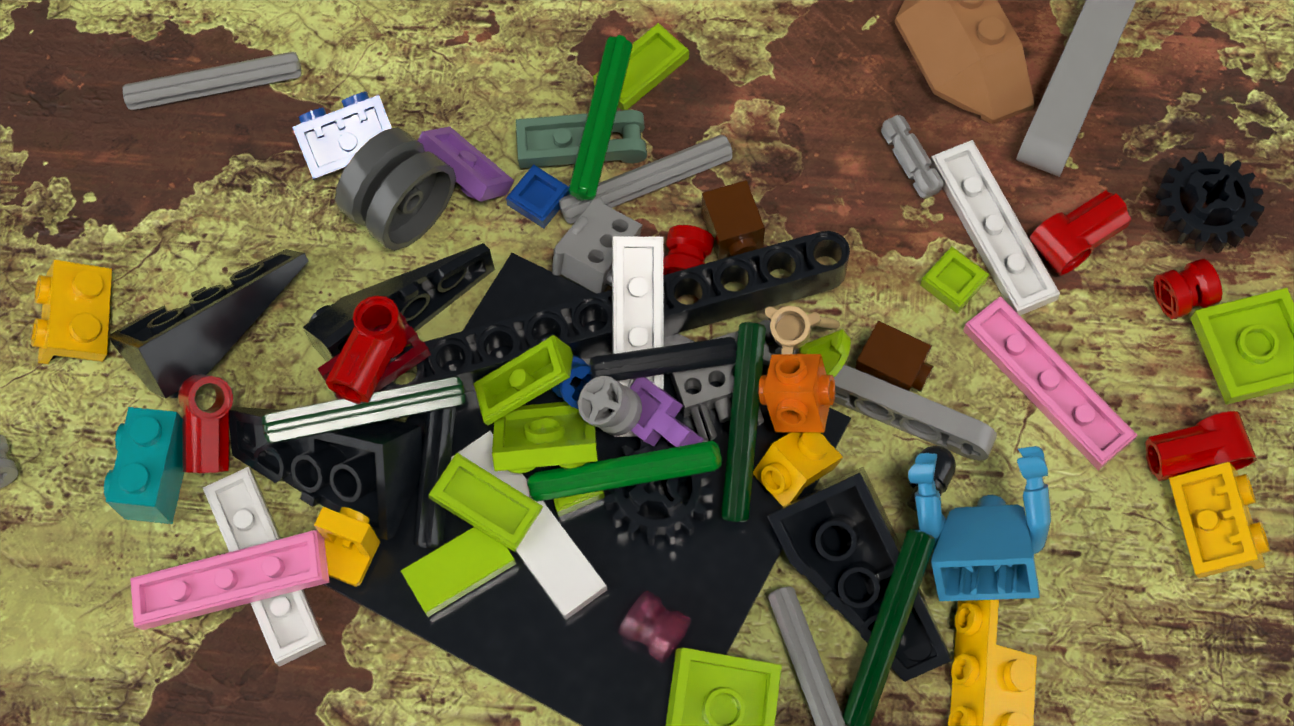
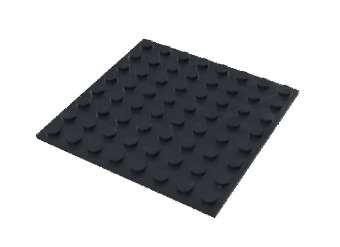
M511 253L463 331L591 296L596 293L559 275L556 276L551 271ZM593 320L588 322L584 328L590 331H598L606 323ZM546 333L540 336L537 342L541 343L553 335L558 338L559 336L553 333ZM678 333L664 337V346L695 342ZM499 346L490 353V356L495 358L504 357L512 349L507 346ZM608 352V353L601 354V355H598V356L609 355V354H612V352ZM591 358L584 359V361L589 365ZM460 359L448 361L443 366V370L455 371L464 364V361ZM664 374V391L678 401L670 375ZM575 376L571 380L570 385L577 388L582 379ZM712 381L710 383L714 387L722 386V384L718 381ZM694 388L686 390V392L692 395L699 393ZM549 389L524 405L565 402V400ZM475 390L466 392L465 403L462 406L456 407L451 457L488 431H491L492 434L494 432V422L487 425L483 421ZM760 400L759 407L764 422L757 426L753 471L772 443L791 433L775 432L767 405H761ZM829 407L825 432L821 434L825 436L835 449L844 435L851 417ZM716 408L708 411L717 434L715 439L710 440L701 412L700 416L708 441H714L719 446L722 465L715 471H711V482L704 486L713 490L712 502L700 503L707 509V518L705 521L695 518L691 519L694 525V533L691 536L679 529L675 531V544L670 545L665 534L657 536L655 545L650 546L647 540V533L641 532L638 537L631 540L628 537V523L617 528L615 527L612 516L618 509L606 510L604 498L561 517H558L554 499L543 501L607 586V591L567 620L559 612L518 554L509 548L508 550L515 559L516 565L430 617H427L401 573L402 569L436 550L416 547L413 542L419 484L395 536L389 540L378 538L380 540L379 547L361 585L355 587L332 577H329L330 583L322 585L580 726H666L676 649L688 648L723 655L728 654L783 550L767 515L783 506L753 474L749 519L746 522H733L723 519L722 506L730 421L721 423ZM680 409L675 418L698 434L692 415L684 417ZM426 413L409 416L405 423L421 426L422 446ZM596 427L598 461L624 457L622 446L625 444L631 446L635 451L641 448L638 436L614 437ZM668 441V446L674 448L675 446ZM559 465L536 467L532 471L522 474L528 480V478L531 475H534L536 472L558 469L563 467H560ZM820 479L805 487L798 498L813 491ZM690 480L686 483V488L679 492L685 506L692 493ZM648 482L649 494L653 491H658L661 495L667 497L666 486L659 489L654 484L651 485ZM636 485L624 487L625 499L629 497V492L632 489H634ZM603 490L605 497L609 494H612L606 490ZM446 510L443 545L474 526ZM657 516L646 517L649 519H664V517Z

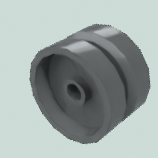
M398 127L385 129L370 138L347 164L337 184L335 202L342 213L356 224L366 226L373 238L384 247L395 251L406 248L420 239L435 224L446 209L454 192L456 176L454 168L437 155L429 151L425 152L423 144L406 131Z

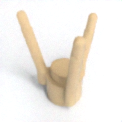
M786 306L779 310H776L774 307H767L766 309L759 310L756 314L758 319L771 321V334L775 342L782 347L781 354H794V349L805 345L810 338L811 328L815 326L828 329H838L840 327L838 320L820 316L816 312L807 315L805 311L795 306Z

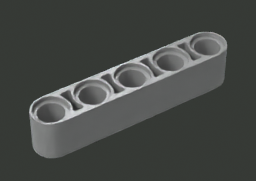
M1086 0L1016 158L1017 161L1060 177L1136 0Z

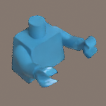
M1032 446L1018 449L1022 455V458L1017 459L1018 467L1022 476L1027 480L1023 492L1024 507L1018 504L1006 505V502L1001 497L986 495L978 500L977 507H957L949 511L947 519L942 514L941 497L939 491L936 490L934 482L937 454L920 453L917 455L915 464L908 471V478L910 483L918 484V491L915 492L919 530L935 538L931 564L939 602L1040 598L1034 554L1039 553L1045 547L1051 523L1048 485L1043 482V477L1048 476V468L1042 448Z

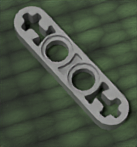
M845 364L834 377L835 403L932 444L942 446L963 457L978 461L986 460L989 457L997 438V433L982 421Z

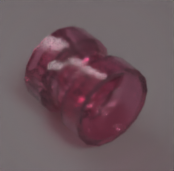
M647 590L629 610L620 626L619 634L630 642L640 641L648 647L649 655L663 663L681 642L690 626L691 619L680 611L670 612L662 606L661 598Z

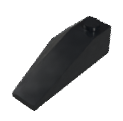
M482 243L344 296L334 304L318 309L303 329L313 347L328 362L341 353L355 326L353 321L355 308L364 299L378 295L393 300L398 307L399 313H402L409 326H412L417 331L495 270L490 249Z
M285 249L235 272L230 277L232 284L224 287V285H216L208 289L203 287L191 293L192 298L189 300L188 305L167 311L164 305L108 335V337L149 391L165 399L168 397L178 398L179 389L183 382L194 375H207L309 261L305 253Z
M233 407L229 410L232 456L274 483L283 480L302 492L300 499L312 507L321 504L336 512H339L341 507L351 508L370 519L368 524L371 525L378 538L389 540L395 536L419 484L422 456L421 426L396 420H387L271 444L267 442L264 435L262 416L266 413L281 410Z

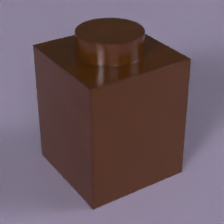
M747 180L702 193V217L707 231L714 237L713 247L718 260L764 247L765 227Z
M878 320L857 359L855 369L912 392L915 389L922 392L934 368L933 365L927 363L932 345Z

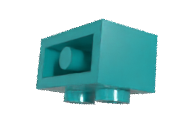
M129 407L125 423H121L116 432L115 445L118 453L114 469L108 471L104 481L106 503L126 520L173 524L184 476L183 419L178 412Z

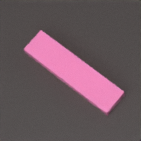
M1001 296L965 324L963 331L1098 471L1130 445L1138 436Z
M313 530L130 578L134 627L146 630L330 583L325 540L318 530Z

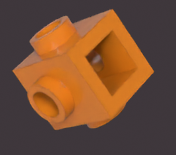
M821 354L771 355L767 375H762L759 380V400L761 405H767L775 432H825L829 407L833 405L835 400V380L833 375L826 374Z

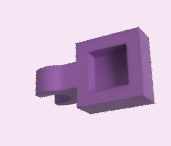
M640 377L634 381L630 389L638 394L642 402L640 420L631 430L634 434L652 446H655L661 436L675 447L702 443L704 439L675 418L683 407L679 401L646 377Z

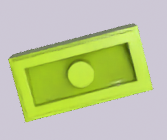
M553 335L473 383L484 423L487 425L492 424L570 378L573 359L571 347Z

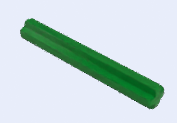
M618 35L617 37L610 36L606 40L569 185L570 195L576 197L579 201L593 200L597 194L633 48L632 42L626 40V37L623 35Z
M714 441L586 463L575 468H558L536 472L528 478V487L531 498L538 502L711 472L722 465V457L718 444Z

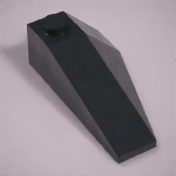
M861 467L809 492L770 513L767 517L789 562L801 575L804 574L825 596L824 599L835 610H838L868 643L902 547L864 467ZM920 587L891 666L904 682L952 661V657Z

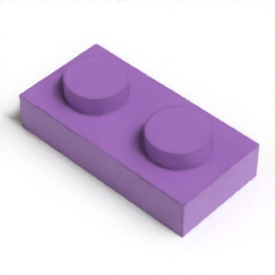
M444 127L422 131L418 141L423 144L425 152L429 151L437 155L454 168L456 182L461 185V190L467 196L478 201H484L507 195L514 180L454 129Z

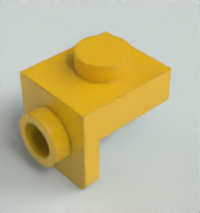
M791 432L772 443L754 469L753 474L782 506H785L795 501L805 487L834 470L843 459V456L821 433Z
M322 507L314 526L325 540L329 577L357 587L361 585L379 547L380 540L371 525L368 524L370 519L351 508L341 507L340 511L336 512Z

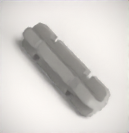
M896 115L884 121L881 133L889 145H894L892 151L908 178L915 180L913 186L919 196L927 199L938 194L942 190L943 180L935 168L929 167L933 163L915 134H909L911 127L905 117Z

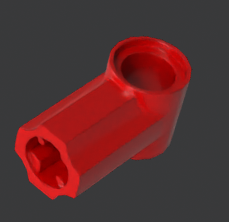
M1105 190L1067 215L1060 212L1051 216L1034 230L1029 240L1060 276H1063L1081 265L1091 255L1094 248L1127 228L1132 219L1128 214L1127 205L1117 193L1112 194Z
M378 295L364 299L355 308L353 314L355 326L326 379V384L330 390L339 394L343 399L357 404L369 402L391 358L399 355L407 343V333L398 307L393 300ZM380 325H388V327L381 331H373L374 328Z
M202 374L191 376L183 382L178 394L179 404L183 409V472L219 473L229 471V410L233 403L232 389L220 377ZM204 384H210L215 390L216 399L212 407L202 411L196 405L195 394L199 387Z
M1238 411L1215 414L1201 420L1194 427L1150 436L1145 441L1146 460L1151 474H1154L1158 481L1168 480L1174 476L1230 462L1237 471L1251 465L1257 459Z

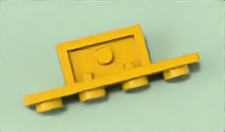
M999 599L958 601L954 662L951 668V708L948 726H1034L1037 656L996 645Z

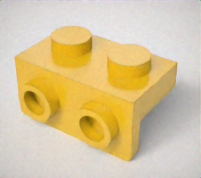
M53 260L46 276H38L35 288V303L42 304L41 319L36 318L34 321L31 337L32 347H39L38 363L49 364L53 355L103 362L107 356L112 268Z

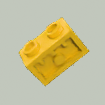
M1226 462L1169 478L1194 572L1198 578L1247 566H1252L1255 570L1265 568L1262 553L1270 552V547L1262 523L1252 522L1248 505L1256 503V499L1247 474L1239 475L1232 464Z

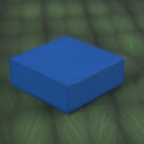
M533 164L506 197L507 206L544 229L560 210L559 200L570 195L569 186Z

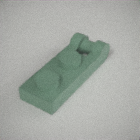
M637 110L617 111L612 133L619 132L623 134V139H612L609 141L605 161L622 160L626 163H639L647 158L646 142L641 139V132L645 129L642 112ZM588 113L516 119L519 167L531 168L533 164L537 167L575 164Z

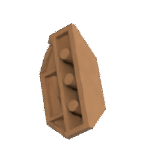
M904 0L896 16L895 24L934 95L963 110L981 115L980 119L990 124L998 123L1034 108L1035 104L1022 43L997 0Z

